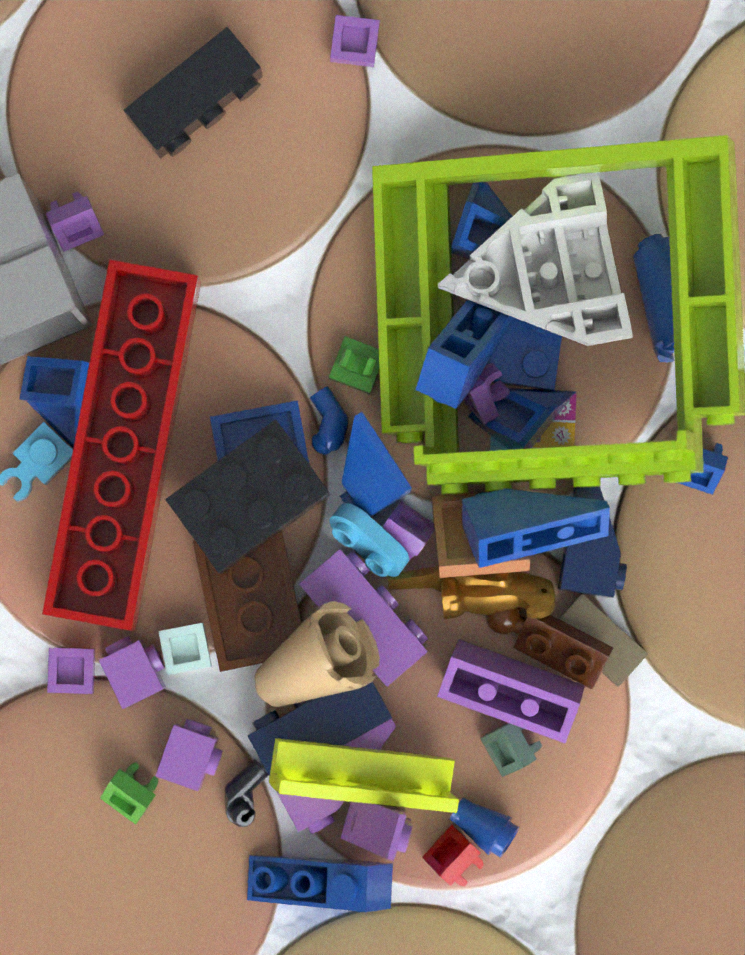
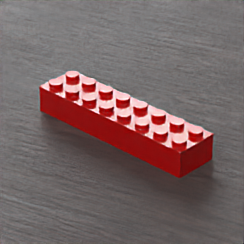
M109 259L42 615L136 631L201 287L198 275Z

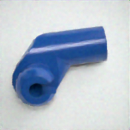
M326 386L310 397V400L322 416L319 433L312 437L314 449L322 455H327L331 451H337L343 445L348 426V417L329 387Z

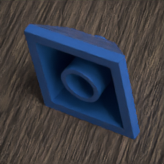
M360 412L354 416L342 477V485L346 492L339 496L343 503L355 505L373 518L411 493L412 487L363 412Z

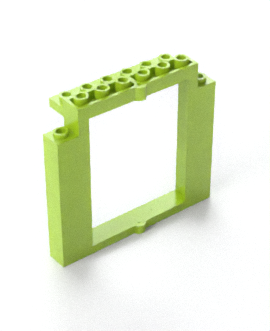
M728 135L372 166L382 433L396 436V443L423 442V434H425L426 446H414V464L426 466L427 485L441 486L442 494L468 493V485L485 484V492H493L505 488L512 489V483L529 482V490L556 489V480H573V487L581 488L601 486V478L618 477V485L646 484V476L663 475L664 483L691 482V473H704L701 418H707V425L716 426L735 424L734 416H745V362L735 142ZM666 167L677 440L459 453L458 409L439 403L430 396L416 390L428 347L454 317L453 294L438 288V284L450 273L452 274L449 185L537 177H564L573 174Z

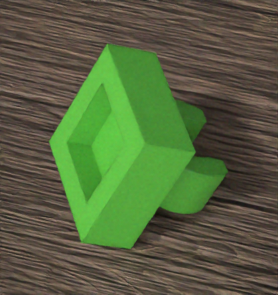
M344 336L329 379L371 394L379 373V349Z
M136 762L131 764L125 772L119 769L100 797L101 800L135 825L156 795L153 791L157 787L159 780L154 776L144 786L137 782L133 776L140 765Z

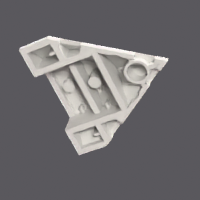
M599 172L553 179L542 189V194L526 209L523 210L521 208L479 246L460 269L453 275L450 273L438 284L439 289L586 346L633 338L625 295L620 290L609 238L607 210Z

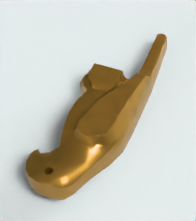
M438 565L401 572L396 577L387 575L389 590L434 588L441 592L443 619L457 618L463 615L464 612L492 615L497 612L514 609L518 606L526 609V616L528 618H543L549 616L555 608V591L552 581L522 571L439 578Z

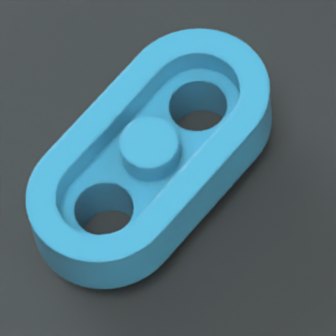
M343 503L331 516L329 522L335 539L342 545L354 549L365 559L366 566L374 574L380 577H386L387 575L396 577L409 562V555L405 548L359 507Z

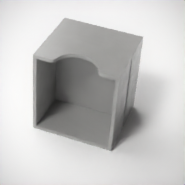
M19 173L0 181V365L92 326L39 199Z

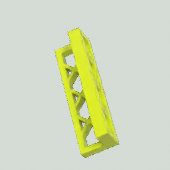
M275 738L269 784L278 794L457 813L459 799L450 793L455 761L449 757Z

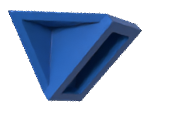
M487 182L473 183L452 243V254L470 259V255L512 217Z
M27 356L19 399L27 401L74 448L90 363L80 360Z
M508 388L509 394L504 399L493 401L499 414L498 417L485 425L473 412L468 417L507 449H531L577 391Z

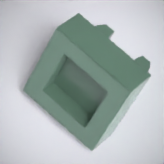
M511 723L498 727L480 738L502 777L520 770L537 760L534 753L542 747L540 740L529 745L522 734L524 728Z

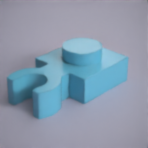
M43 422L12 453L22 463L17 468H8L0 473V485H5L12 477H18L21 480L22 486L13 498L18 502L23 501L31 493L32 481L37 477L43 484L47 485L72 459L73 449Z

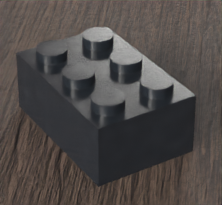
M275 419L165 500L217 572L223 574L329 497L330 493Z

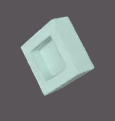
M204 623L159 631L167 675L212 667Z

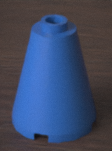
M654 234L643 239L638 244L639 250L633 255L653 351L659 362L669 363L675 361L672 355L674 353L670 241L669 237H663L662 234Z

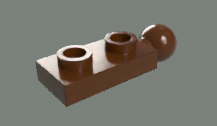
M519 607L486 615L487 624L494 632L498 634H509L512 632L519 634L513 647L514 649L592 690L613 650V647L552 615L543 618H525L521 615Z

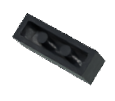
M226 27L123 111L127 119L160 159L167 153L173 157L190 144L192 139L189 136L203 125L205 129H208L221 120L226 114L223 108L234 99L238 98L240 101H243L251 96L261 85L258 80L263 77L262 70L232 31Z

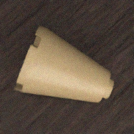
M331 601L319 606L256 670L255 689L258 696L273 707H282L359 689L373 682L376 677L372 676L373 669L379 666L380 657L377 643L369 626L363 619L356 622L346 613L352 610L346 604Z

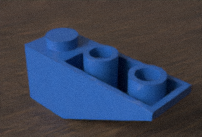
M249 855L247 900L358 912L391 909L393 863Z

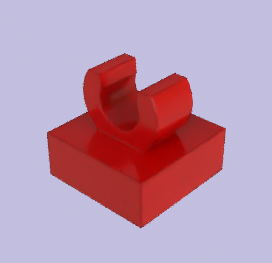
M453 825L422 856L427 864L450 886L454 882L460 886L467 885L468 882L462 876V873L472 863L479 869L484 866L482 859L479 857L481 852Z

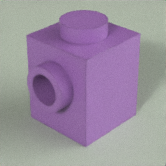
M128 636L105 648L108 656L100 659L99 662L122 709L166 688L158 672L164 669L165 666L153 644L146 647L143 640L132 643Z
M186 719L184 726L177 723L174 724L156 777L199 791L206 773L212 776L215 775L223 750L215 748L219 738L209 735L212 727L191 719Z

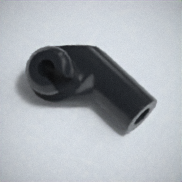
M256 759L251 761L225 787V813L229 821L238 827H247L254 821L256 814L253 790L269 776Z

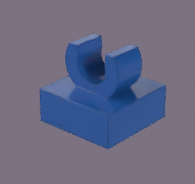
M716 443L713 451L703 448L704 473H691V482L679 484L713 495L725 471L728 460L727 456L722 455V444Z

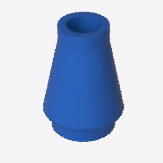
M464 797L458 803L457 813H452L449 819L458 825L488 856L493 853L500 858L506 852L519 830V827L511 822L512 817L470 802Z

